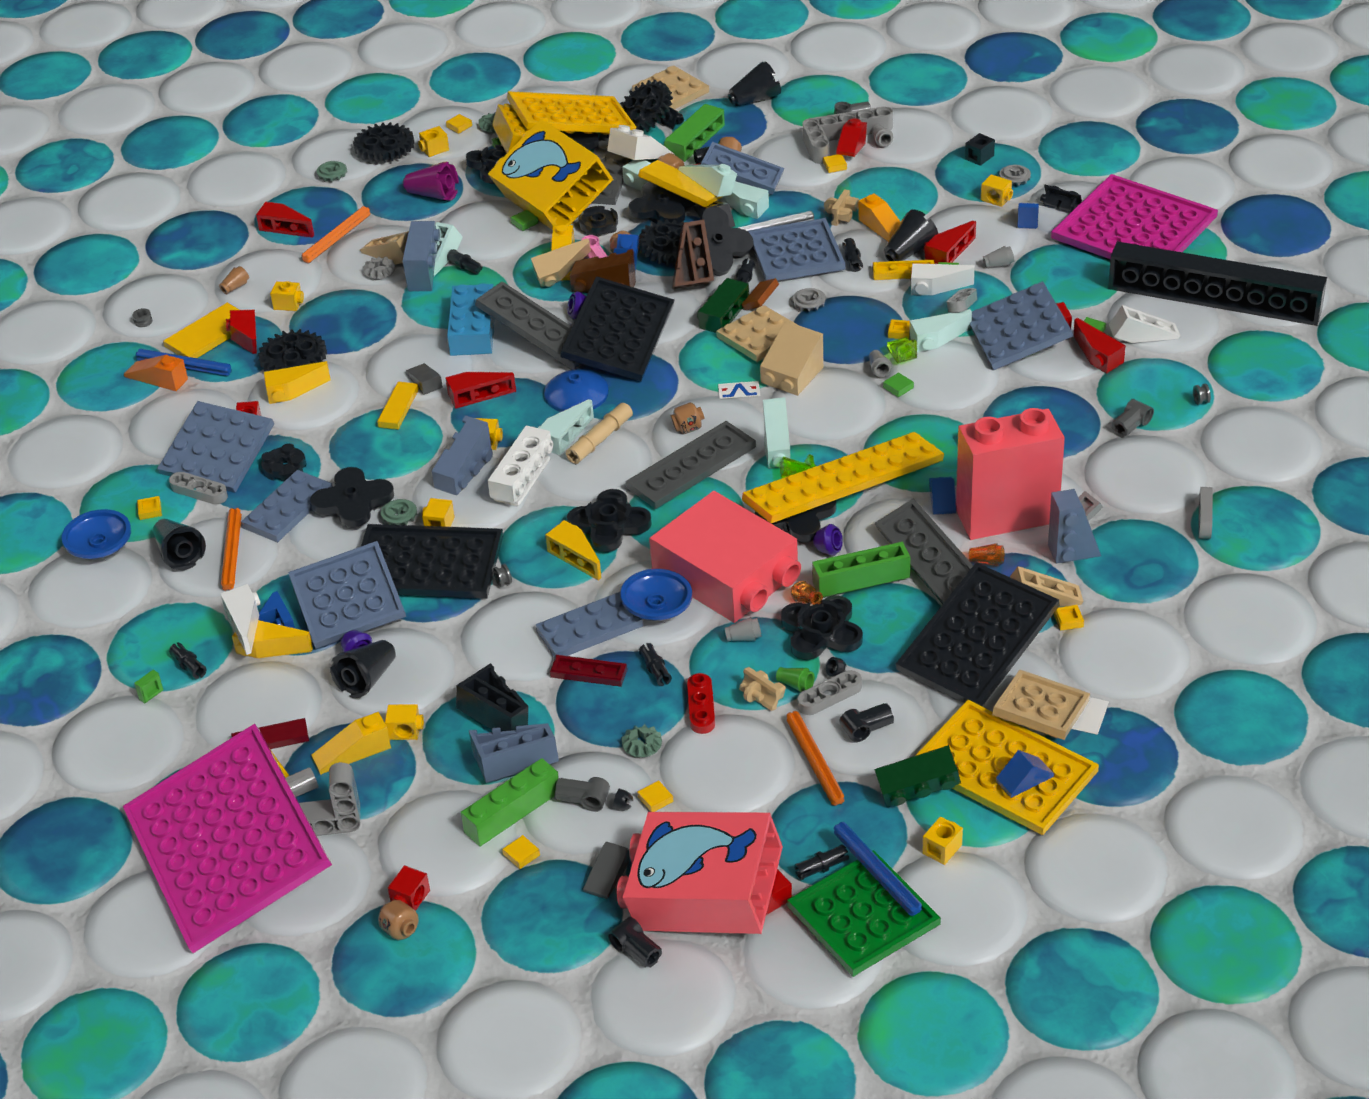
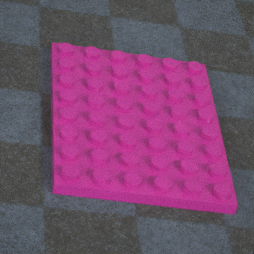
M255 723L123 806L182 936L192 953L203 948L332 865Z

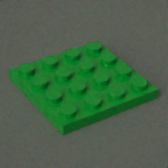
M874 850L872 852L922 904L920 913L910 916L858 859L787 900L788 908L852 977L941 925V917Z

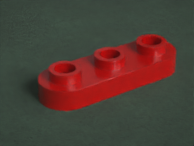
M694 674L687 681L690 727L696 733L706 734L715 728L712 680L706 674Z

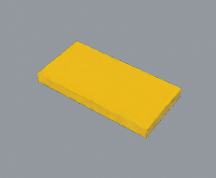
M659 160L639 170L638 176L703 207H707L723 197L715 196L683 174L679 169Z
M228 302L163 340L164 347L181 356L193 358L202 356L231 338V331H226V319H230V310L239 309Z

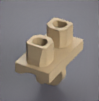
M844 189L838 199L828 198L824 202L826 212L834 215L832 225L837 226L840 221L850 222L852 211L856 212L858 210L859 198L850 197V190Z
M750 667L744 668V679L739 690L744 692V699L748 702L756 700L770 711L775 710L778 700L784 697L786 687L780 682L775 684L771 682L768 675L762 670L756 672Z

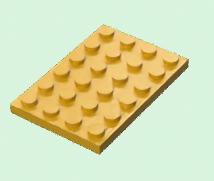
M511 91L507 93V100L527 130H530L540 119L559 131L574 133L575 131L586 134L600 132L609 135L610 128H618L619 125L629 126L630 130L636 129L635 124L614 96Z
M967 700L916 755L949 745L961 780V784L956 785L952 789L1043 836L1097 774L1099 764L1014 722L1005 721L1000 717L994 716L992 711ZM1018 750L1039 757L1054 773V777L1012 798L996 782V777Z

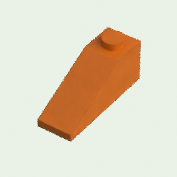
M169 355L137 361L124 373L126 378L177 391L188 380L184 360Z

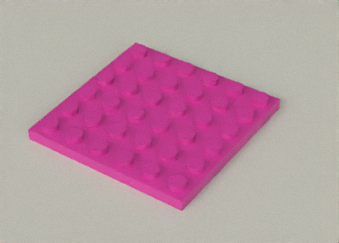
M1111 174L1051 231V238L1111 259V254L1117 241L1183 252L1217 217L1218 210Z

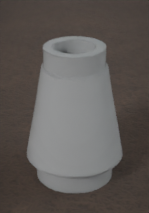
M878 124L873 126L872 133L876 144L881 147L889 146L893 141L892 131Z
M1003 246L983 256L986 268L1010 266V263L1015 262L1010 246Z
M878 350L870 352L871 372L878 377L887 376L892 367L890 360Z
M750 617L725 627L728 642L756 641V638L762 637L758 618L752 619Z

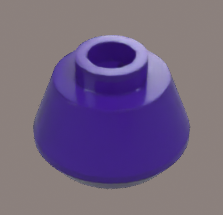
M578 291L571 294L568 301L567 313L571 319L577 318L587 297Z
M828 524L819 529L813 538L814 546L822 553L831 556L837 555L843 545L840 529L834 524Z
M358 630L349 631L344 634L341 640L342 651L345 652L372 643V638L369 634Z

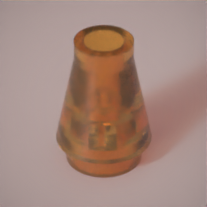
M994 543L969 549L970 562H979L992 566L1004 563L1005 550L1003 545Z
M807 581L797 582L791 588V596L796 603H810L814 605L821 604V600H823L822 593L818 592Z

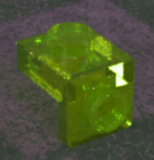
M905 337L887 342V349L897 363L917 358V341L915 339L909 340Z
M808 454L804 463L784 456L779 462L781 478L816 467L814 456Z

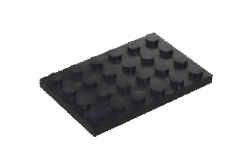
M596 276L561 350L560 357L642 381L675 300Z
M368 524L361 546L378 541L398 595L488 599L494 575L493 568L496 567L503 539V529Z
M976 562L897 661L896 669L964 703L970 700L983 706L1060 606L1059 599Z

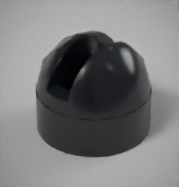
M831 657L826 663V673L828 676L834 677L845 672L847 664L840 658Z
M619 788L612 808L622 811L631 808V805L627 804V800L633 801L631 793Z

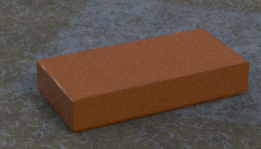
M777 279L759 282L742 303L744 310L761 307L778 287Z

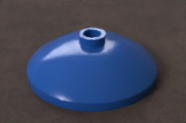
M584 369L568 370L556 375L547 383L544 390L547 404L559 412L565 411L588 399L592 400L593 409H596L605 402L609 393L608 384L602 376Z
M108 509L89 511L74 518L64 528L62 533L63 546L68 553L79 558H103L117 552L126 544L131 535V525L128 518L118 511Z
M648 569L633 574L623 583L621 601L630 613L639 618L652 621L667 620L681 614L689 607L692 601V588L687 579L676 572L666 569Z

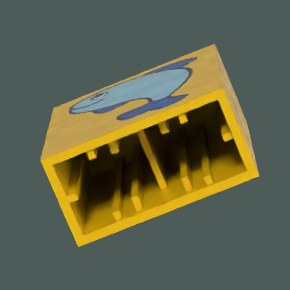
M542 119L530 130L526 131L521 140L504 157L500 158L494 168L488 173L507 199L523 210L531 212L551 230H553V226L571 225L614 180L597 155Z

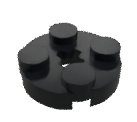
M592 206L586 208L583 211V215L578 217L579 227L582 231L586 232V235L597 236L605 233H614L617 230L618 214L612 208L606 210L605 206Z
M287 443L282 447L263 453L261 465L263 473L268 479L274 481V478H280L281 481H286L296 470L304 472L303 468L306 467L307 463L304 453L300 449L295 448L293 444Z

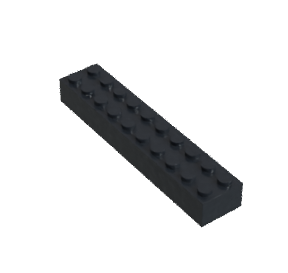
M1117 241L1111 254L1108 289L1318 326L1323 308L1327 277Z

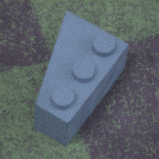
M411 221L402 260L408 291H432L437 241H440V230L436 229L435 221Z
M466 415L462 420L465 424L459 433L455 432L452 437L455 440L449 450H444L432 470L434 488L456 496L463 488L467 487L473 477L493 457L488 422Z
M1075 489L1051 492L1048 547L1056 564L1101 556L1084 508Z
M548 723L516 726V730L501 731L500 728H492L490 733L477 734V730H469L473 755L486 783L518 774L541 758L548 764L559 762L555 736Z

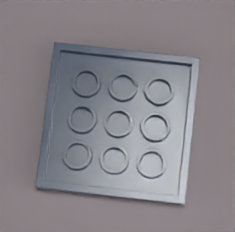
M826 218L748 230L753 238L752 248L765 281L774 278L777 281L796 279L803 276H814L821 273L845 270V261Z
M1043 281L972 312V321L970 322L971 329L993 370L1073 337L1071 328Z
M197 401L157 469L160 474L167 476L177 472H185L219 482L226 486L227 491L236 493L272 430L274 421L271 418Z
M378 541L288 572L315 649L342 640L344 634L349 631L358 630L365 632L406 617Z

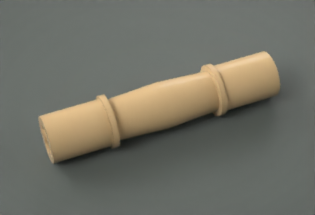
M620 403L610 413H607L603 420L596 424L586 435L580 436L578 441L566 450L568 460L578 464L588 454L594 452L596 446L602 443L613 431H617L633 415L631 407L626 403Z

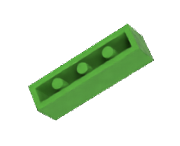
M704 104L665 139L664 146L685 162L693 155L695 149H700L725 125L724 109Z
M903 542L812 562V583L819 598L910 578V555Z
M539 759L461 811L464 833L481 847L555 797L556 784L559 778L558 771L544 759Z

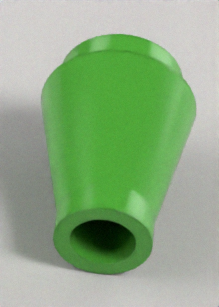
M780 667L777 670L776 680L778 682H782L800 692L813 687L814 673L808 668Z

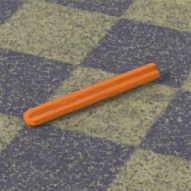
M362 206L302 253V260L307 263L312 262L369 217L371 214L369 212L370 209Z
M231 508L228 511L221 576L222 589L225 591L232 590L235 584L242 516L239 508Z
M798 711L789 712L787 714V722L831 804L834 806L842 804L844 802V794Z

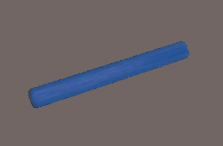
M138 349V352H136L138 361L169 355L183 359L185 368L189 370L229 376L232 372L231 365L227 363L146 349Z
M845 822L836 824L834 826V834L905 911L910 916L920 913L922 904Z

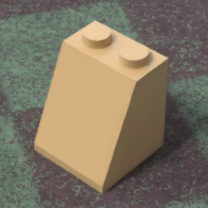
M785 321L760 365L761 383L798 396L824 368L823 333Z

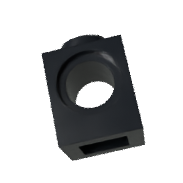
M981 133L974 136L965 143V160L979 166L984 164L994 156L995 139Z

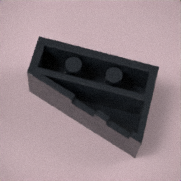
M491 663L456 685V709L491 730L492 728H500L501 731L516 730V726L528 725V705L514 689L510 690L506 685V680L503 676L497 675Z

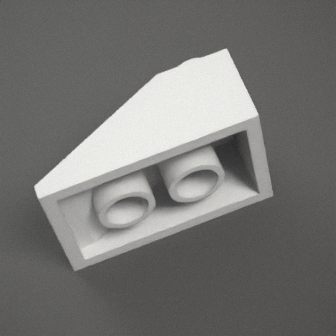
M626 125L610 128L607 149L609 152L633 160L659 159L660 156L667 153L674 154L651 136L643 134L644 131L630 130V127Z

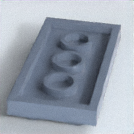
M715 142L711 143L701 162V165L726 164L737 173L736 182L768 190L771 195H773L784 172L783 167Z
M296 470L241 521L242 528L278 543L312 511L310 502L312 494L317 490L333 487V485L328 481Z
M620 591L537 623L536 631L555 658L556 655L569 656L643 627V620L630 613L623 606Z

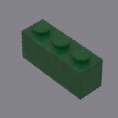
M726 278L717 287L713 295L709 296L703 307L699 308L697 313L699 328L716 333L717 330L730 324L743 309L742 303L749 296V283Z
M949 745L874 769L887 807L899 806L908 800L924 798L933 792L942 789L949 790L961 784Z

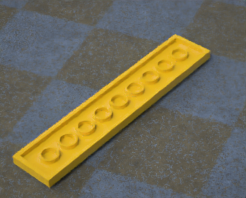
M912 432L745 491L742 494V501L768 522L774 523L943 461L944 453L918 433Z

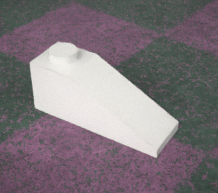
M912 264L911 295H936L974 285L975 265Z
M1124 305L1120 307L1109 323L1113 337L1119 341L1124 340L1130 343L1172 340L1179 339L1180 337L1175 323Z
M246 584L220 594L225 612L246 655L252 652L259 619L257 606L261 604L257 592L252 593L249 585Z

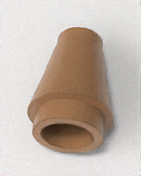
M241 266L234 267L222 283L219 284V287L223 293L228 294L245 285L249 275Z

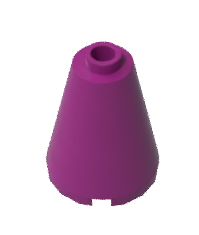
M441 162L409 173L403 179L404 189L412 194L449 201L453 200L458 190H455V184H459L458 174L455 166L449 164V162Z

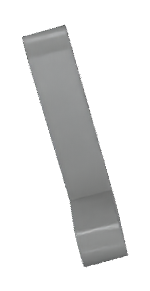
M877 107L805 119L803 121V141L812 161L817 164H823V157L829 156V141L840 139L843 125L850 119L855 118L860 119L861 122H867L866 135L873 134L872 128L877 124L892 130L893 110L890 107Z
M335 763L329 769V793L331 799L299 803L317 836L353 832L360 827V800L353 769L347 763Z

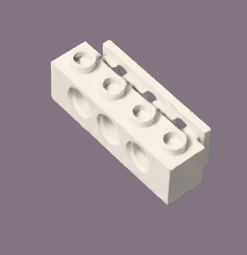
M525 426L488 479L490 498H494V501L514 506L521 504L550 461V456H547L553 449L550 431Z

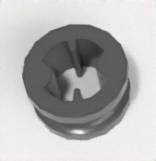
M141 308L132 314L137 327H147L153 321L149 309Z
M1202 384L1201 387L1199 385L1193 387V396L1197 405L1202 404V402L1210 403L1211 394L1207 384Z
M502 564L501 568H493L494 577L499 587H503L504 583H512V577L506 564Z

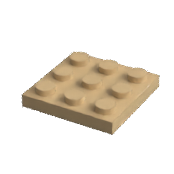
M674 65L632 86V91H635V86L639 88L641 82L646 85L648 80L651 82L654 79L657 82L662 81L672 92V105L669 107L677 109L709 92V85Z
M764 305L717 330L716 333L718 339L758 362L765 358L785 321L793 324L796 323Z
M1019 670L995 704L992 715L1000 717L1005 721L1023 725L1028 729L1049 734L1051 737L1065 740L1088 704L1090 693Z

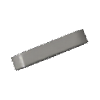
M976 288L958 290L947 300L948 312L956 313L967 310L977 300Z
M185 472L174 473L169 478L171 489L175 493L211 504H221L228 498L226 486L222 483ZM203 486L201 489L194 490L196 487Z
M1200 487L1199 538L1211 539L1212 487Z
M848 670L801 692L798 696L799 711L805 715H813L859 693L862 688L861 675L856 671ZM826 690H834L836 692L834 695L824 694Z

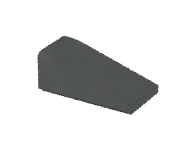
M425 363L406 370V374L414 383L418 384L419 390L423 395L443 388L441 376Z
M605 842L583 888V892L608 899L630 862L629 849L614 843Z

